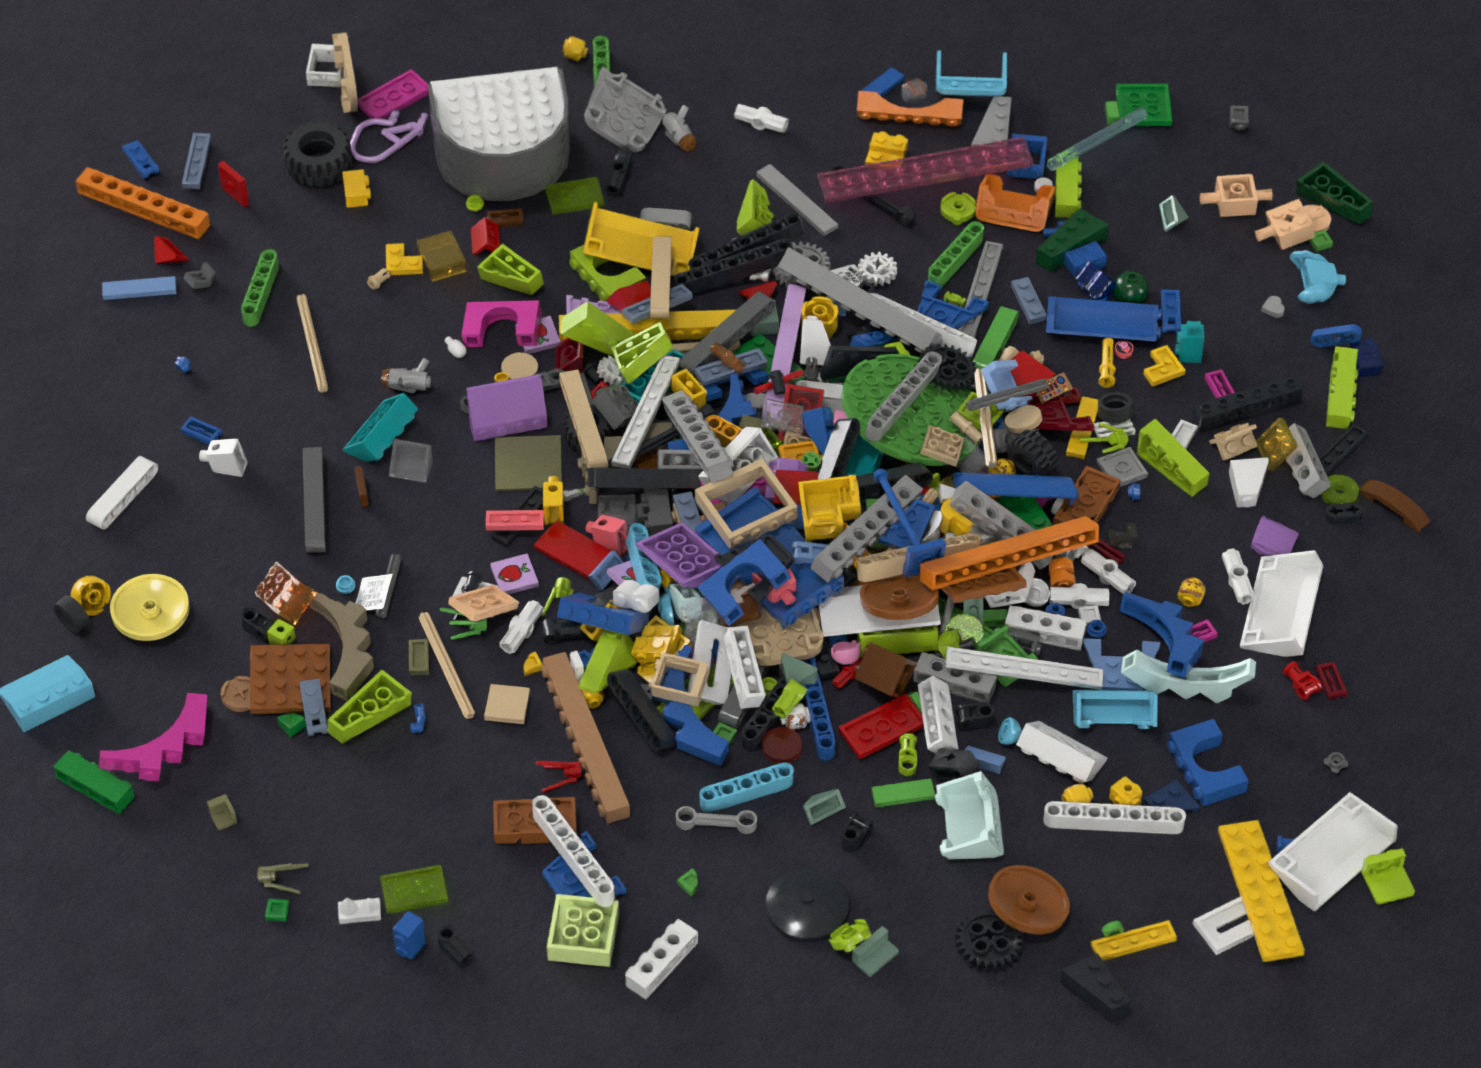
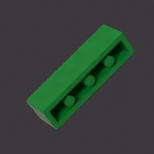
M68 750L53 766L56 779L117 814H120L134 799L132 785L128 781L118 779L110 771L106 772L103 769H98L96 763H90L79 753L75 754Z

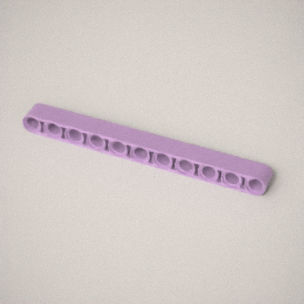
M788 284L771 371L781 370L784 376L790 374L801 319V310L806 293V286ZM774 389L767 391L761 422L780 425L785 393L774 395Z

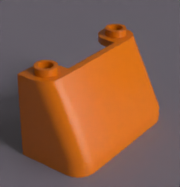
M987 173L979 186L975 211L976 217L983 222L1034 232L1042 231L1047 223L1056 187L1043 185L1038 189L1036 196L1002 190L1003 181L999 176Z

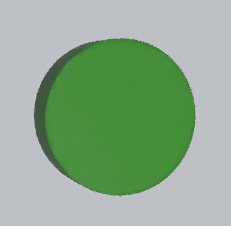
M1120 921L1110 922L1102 928L1104 937L1120 934L1124 931Z

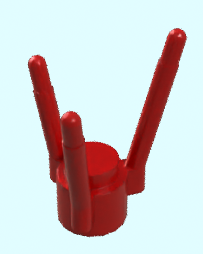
M535 762L536 765H543V768L563 769L564 777L569 778L542 789L543 793L569 783H577L576 778L581 777L580 762Z

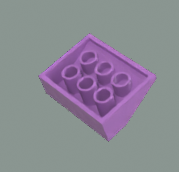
M540 374L466 388L469 422L474 441L547 427V414Z
M683 522L636 543V546L683 587H698L704 580L710 578L722 568L714 559V556L719 553Z

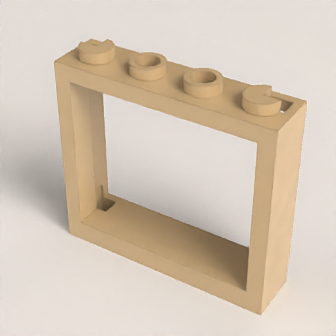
M763 458L734 471L732 476L714 483L710 482L695 489V501L729 549L739 545L742 546L744 543L757 539L769 531H774L786 523H791L792 520L797 518V505ZM764 477L785 507L731 532L710 501Z

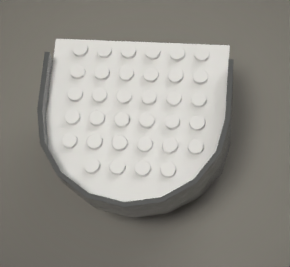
M557 67L432 81L431 84H428L437 166L445 182L463 195H478L484 201H514L536 195L555 184L568 167L570 151L568 97L562 69H559V76Z

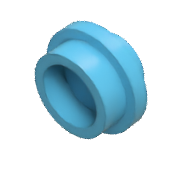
M341 576L336 582V589L342 594L351 593L355 589V581L350 576Z

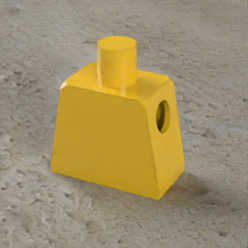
M550 476L548 482L543 483L545 524H554L556 520L564 524L563 482H559L557 476Z

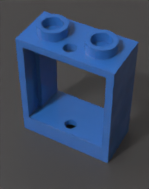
M1012 134L1008 176L1034 179L1043 178L1047 137ZM1015 151L1041 154L1040 165L1014 162Z

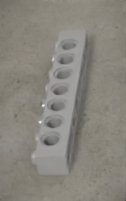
M681 390L663 397L662 400L667 415L711 483L732 476L731 468L734 465L731 457L727 455L719 439H716L707 421H704L702 413L698 411L696 404H693L690 395L686 396L684 391Z
M907 475L891 487L904 512L916 499L921 500L920 494L923 488ZM886 493L815 557L810 568L826 582L833 578L837 579L842 574L844 567L849 568L856 556L860 558L866 551L867 546L872 547L877 541V537L884 535L888 527L899 520Z

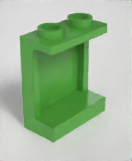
M1007 625L1002 628H996L991 633V636L988 638L983 637L976 644V651L997 654L1000 645L1018 650L1017 657L1038 659L1034 653H1031L1029 656L1008 634L1009 627ZM997 675V679L1005 688L1018 679L1016 677Z

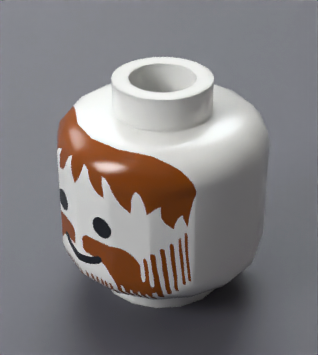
M796 703L786 718L780 717L781 724H785L788 730L805 728L807 723L810 722L808 707H804L802 703Z

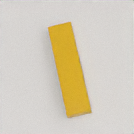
M1082 396L1076 418L1090 416L1094 424L1098 413V400ZM1072 430L1066 456L1085 459L1089 442H1080L1079 439L1091 438L1092 431Z
M1168 920L1091 941V947L1094 954L1098 953L1104 961L1174 942L1177 936Z

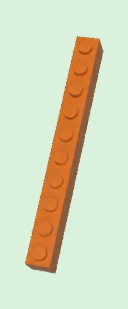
M1087 516L927 561L920 564V581L931 590H936L1099 542V525Z

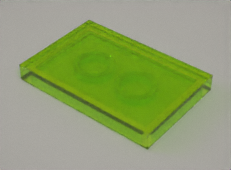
M597 177L550 184L545 187L552 215L590 209L594 202L598 203L597 207L604 206Z
M441 865L380 876L387 914L448 903Z

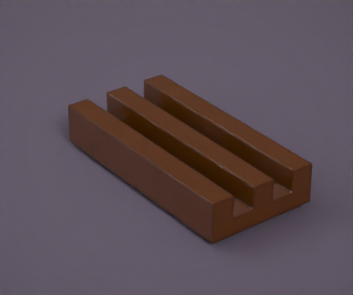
M522 208L487 211V218L498 224L499 228L524 226Z
M355 466L361 507H367L368 497L363 468Z

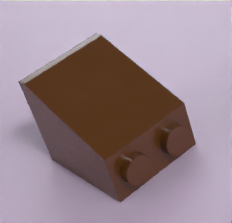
M870 642L863 651L864 658L855 669V679L890 696L897 698L902 696L917 662Z

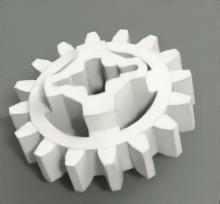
M872 252L870 257L865 255L864 259H860L858 276L862 277V281L867 280L869 284L874 283L875 287L878 283L884 286V282L890 284V279H895L897 263L893 262V257L888 258V254L882 256L881 252H878L877 255Z
M608 356V359L604 357L602 361L600 360L597 373L600 374V378H604V382H609L610 385L626 382L616 359Z

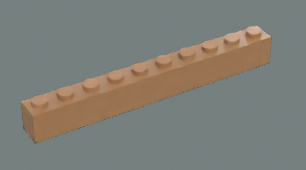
M566 652L543 658L542 676L548 679V690L555 696L553 697L554 705L561 711L559 715L562 724L566 723L567 736L573 740L572 748L574 753L580 757L578 761L580 762L581 770L585 769L586 783L588 786H592V797L594 801L599 803L598 811L600 816L605 818L607 824L630 817V805L582 690L578 689L579 683Z

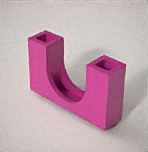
M539 301L467 302L462 329L464 346L483 347L486 329L490 324L501 319H510L517 322L516 337L519 346H537L542 315Z

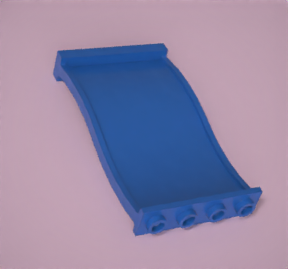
M755 486L718 511L731 532L778 509L764 498L760 490ZM709 519L695 527V533L718 553L723 555L730 552L728 546ZM786 523L776 530L769 531L760 536L763 537L771 533L792 555L794 554L792 551V544L794 542H806L791 523ZM746 542L742 546L739 545L737 546V548L744 547L748 545V543ZM793 563L790 569L796 580V592L793 593L796 600L791 605H786L782 599L776 603H771L766 598L761 606L780 622L781 627L784 629L788 625L794 624L802 615L810 613L818 604H823L834 593L840 592L844 587V575L841 574L837 579L833 578L826 582L810 568L812 563ZM752 573L739 577V581L744 586L751 584Z

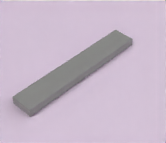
M771 164L757 171V177L823 236L838 228V223Z

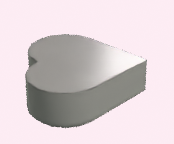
M1271 296L1262 306L1261 312L1279 318L1283 316L1285 308L1281 304L1279 297Z

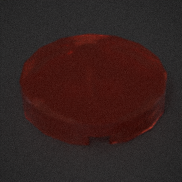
M787 727L771 729L763 738L764 754L769 760L776 763L792 762L799 757L802 751V739L796 731Z

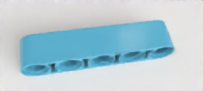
M633 523L626 538V546L636 581L641 585L649 584L659 589L661 576L657 564L636 546L637 542L649 537L648 531L644 525Z
M780 763L706 786L700 791V808L706 813H711L788 789L793 785V767L789 763Z

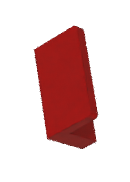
M486 217L471 228L474 255H478L484 249L493 253L500 246L498 224Z

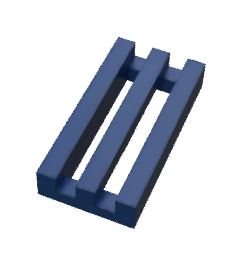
M190 417L180 429L182 434L210 445L211 441L218 440V436L223 434L221 429L194 417Z

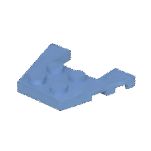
M1083 638V647L1087 651L1089 662H1091L1093 668L1103 669L1101 690H1143V687L1121 673L1123 657L1101 656V639ZM1142 641V653L1155 659L1160 648V642Z

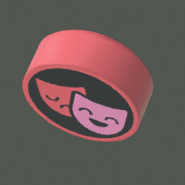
M1119 341L1115 345V355L1122 359L1131 357L1133 345L1128 341Z

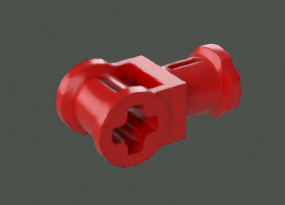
M1293 661L1284 668L1283 674L1293 681L1292 687L1296 690L1298 696L1302 700H1306L1314 692H1320L1322 685L1317 677L1312 676L1308 670L1303 672L1298 667V663Z

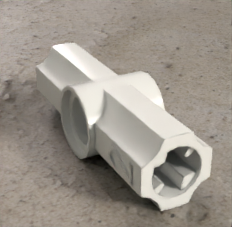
M738 104L736 108L735 118L751 123L757 130L768 128L781 133H785L787 130L788 119L772 114L766 107L755 109Z
M1093 549L1086 551L1081 559V563L1099 575V580L1103 584H1111L1122 594L1125 592L1131 593L1136 585V581L1118 569V565L1114 560H1106Z
M1228 549L1222 553V559L1229 576V585L1233 588L1238 602L1249 604L1250 601L1254 600L1255 595L1247 576L1248 569L1243 565L1239 551Z
M1081 583L1074 584L1071 588L1050 587V604L1071 605L1075 609L1088 605H1109V589L1088 588Z
M534 600L528 601L519 616L515 615L512 618L509 630L500 641V647L504 652L508 654L515 653L522 641L531 636L534 624L543 613V607L539 602Z

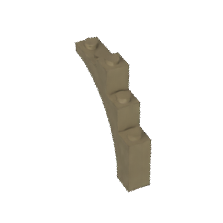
M651 423L643 443L672 428V423ZM623 436L604 437L603 447L608 461V468H617L612 466L611 461ZM665 443V444H663L662 446H660V447H658V448H656V449H658V450H660V449L667 450V449H668V445H667V443ZM581 453V458H578V469H582V477H585V483H588V468L583 453ZM585 485V496H589V504H597L598 493L601 487H588V485Z
M312 591L308 596L310 608L323 615L333 625L343 644L339 667L330 681L331 694L348 701L374 669L373 657L365 652L371 645L369 632L362 628L367 621L366 608L361 604H355L351 601L344 606L339 601H333L324 594Z

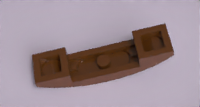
M1369 479L1358 489V493L1371 502L1378 500L1404 518L1403 523L1417 533L1430 523L1429 517L1414 501L1388 484Z

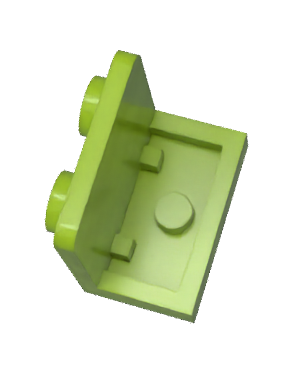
M1403 848L1389 850L1379 855L1373 854L1364 858L1361 873L1377 904H1384L1414 895L1415 890L1403 868L1406 856Z

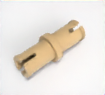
M958 411L950 417L949 420L961 430V433L963 435L966 434L975 444H979L983 440L982 433L973 426L974 424L971 421L968 422L959 414Z

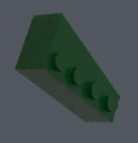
M1321 162L1297 180L1298 195L1318 205H1322L1324 208L1357 224H1361L1372 215L1373 201L1324 162Z
M1079 208L1037 249L1036 264L1050 272L1064 264L1066 252L1088 245V243L1091 244V242L1094 243V241L1103 242L1107 240L1109 224Z

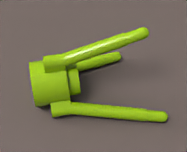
M1101 422L1098 424L1099 426L1114 431L1108 438L1079 439L1080 442H1109L1113 447L1104 449L1102 453L1124 449V446L1128 443V435L1124 432L1123 428H1116Z
M561 577L556 580L555 587L552 588L551 595L541 614L542 616H545L555 595L556 598H562L573 594L574 590L571 589V581L569 579Z

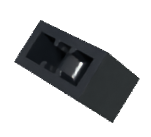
M939 749L928 765L935 779L940 781H952L974 774L979 766L971 751Z

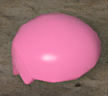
M853 640L851 643L839 642L831 648L832 658L840 664H852L859 659L861 654L860 643L857 644L856 640Z

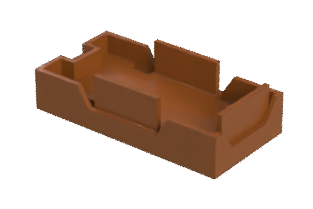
M1086 466L1074 484V487L1078 488V498L1074 500L1072 505H1068L1067 499L1064 500L1054 517L1053 525L1084 516L1091 520L1094 518L1093 521L1098 524L1107 509L1108 503L1112 502L1118 493L1121 479Z
M575 797L549 798L576 833ZM534 799L493 801L495 844L516 843L520 838L522 844L550 842L533 818L532 802Z

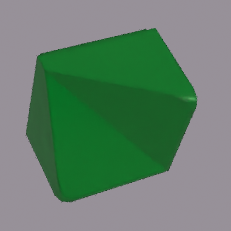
M295 713L277 717L278 726L289 737H292L306 727L305 719Z

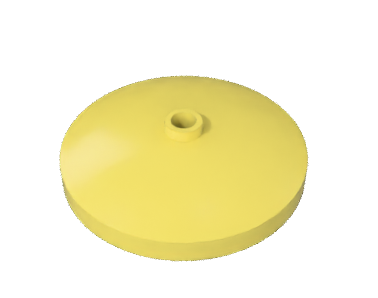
M146 574L128 580L117 589L111 599L110 613L115 627L125 636L141 641L157 640L171 635L183 625L189 613V599L184 587L175 579L160 574Z

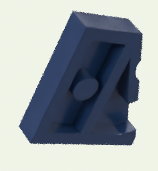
M1177 780L1146 796L1143 801L1146 806L1180 808L1183 811L1193 810V813L1200 810L1198 803Z

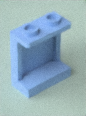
M1016 360L993 361L981 369L991 394L1017 386L1010 372L1018 367ZM1031 396L1012 397L996 405L999 410L1007 409L1009 411L1026 406L1033 399Z

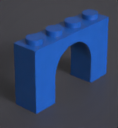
M761 539L751 544L748 549L737 555L731 562L720 568L714 575L704 580L698 586L703 597L728 626L744 615L739 604L731 596V588L739 577L748 573L761 574L775 590L791 579L786 567Z
M583 593L560 598L557 614L559 618L626 635L643 631L645 625H648L650 611L641 613L632 608L614 609L597 606V597Z
M1214 719L1171 732L1167 742L1169 752L1174 754L1178 768H1182L1187 784L1192 786L1194 797L1197 800L1199 799L1202 806L1247 792L1249 781L1240 765L1219 772H1210L1200 768L1195 763L1193 757L1196 754L1218 747L1221 744L1222 733Z

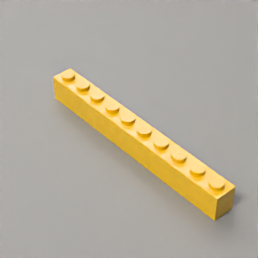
M736 310L669 312V318L649 317L635 324H631L625 319L622 313L607 315L634 334H638L661 322L670 340H702ZM559 315V337L561 342L568 338L561 335V318L565 315Z

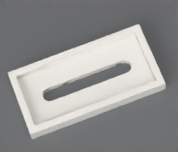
M701 620L698 622L693 660L709 663L710 668L714 639L719 641L713 687H709L706 681L701 700L723 706L728 697L731 669L723 642V637L728 627ZM691 673L688 693H691L696 674Z
M1241 897L1193 921L1195 928L1216 955L1254 936L1249 920L1223 933L1217 932V929L1226 925V923L1246 915Z

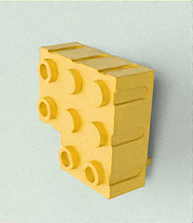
M856 475L798 482L806 541L836 538L844 531L843 521L857 520L861 516Z

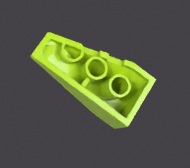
M753 179L749 183L737 219V232L740 236L771 223V219L774 218L773 213L767 208L770 204L765 189Z
M605 629L598 640L578 685V689L597 694L608 686L607 676L610 672L635 667L637 661L631 654L634 645L632 639L626 634Z

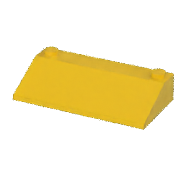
M594 202L589 218L583 254L652 271L653 237H671V276H676L679 273L690 270L688 262L694 255L699 232L698 227L694 231H688L599 209L597 208L598 203Z

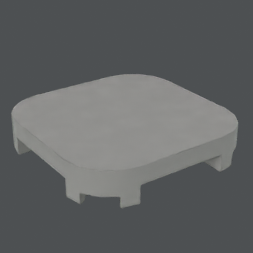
M625 73L608 74L586 108L584 114L585 121L593 131L621 148L626 147L632 152L641 151L648 144L666 113L664 104L661 101L662 97L658 93L656 96H653L627 80V74Z

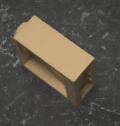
M662 652L661 658L657 659L655 663V676H651L649 682L652 696L698 707L709 675V663ZM667 667L696 674L691 693L661 686Z

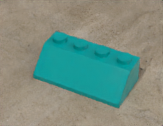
M404 393L383 400L342 450L365 462L378 461L384 455L383 451L394 443L393 439L404 431V426L414 419V414L418 408Z

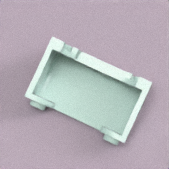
M980 771L936 785L937 794H935L937 804L941 805L945 810L947 839L943 840L942 845H940L942 855L948 859L995 858L1002 856L1004 850L998 797L994 787Z

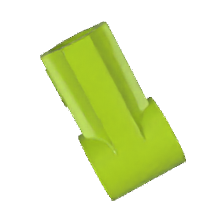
M791 678L781 692L782 695L772 707L774 714L778 717L786 718L808 689Z

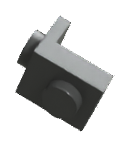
M1230 106V128L1235 130L1248 128V106Z
M205 262L202 264L200 271L185 272L184 279L193 289L211 287L215 271Z
M1017 630L1015 635L1016 643L1024 651L1030 652V654L1034 653L1036 656L1040 655L1042 645L1039 644L1040 636Z

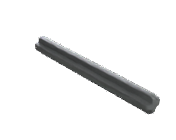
M1040 379L969 400L966 406L969 411H974L1004 402L1012 397H1021L1045 390L1048 384L1045 379Z

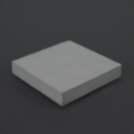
M1131 447L1097 458L1096 463L1103 473L1121 479L1120 487L1148 477V472Z

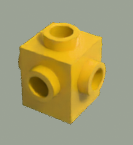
M1126 776L1111 786L1109 799L1114 804L1135 806L1141 804V788Z

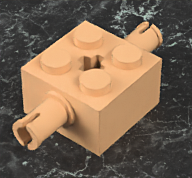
M1252 174L1217 176L1215 193H1200V204L1216 203L1219 208L1220 217L1256 215L1258 201L1272 200V189H1255Z
M1297 199L1267 211L1268 227L1256 230L1255 236L1258 242L1273 236L1281 250L1314 238L1312 220L1326 216L1325 210L1320 205L1307 211L1300 200Z

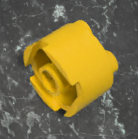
M814 297L811 301H806L803 304L801 327L803 319H807V316H816L818 320L822 321L828 339H830L838 327L837 305L835 306L832 300L826 297Z

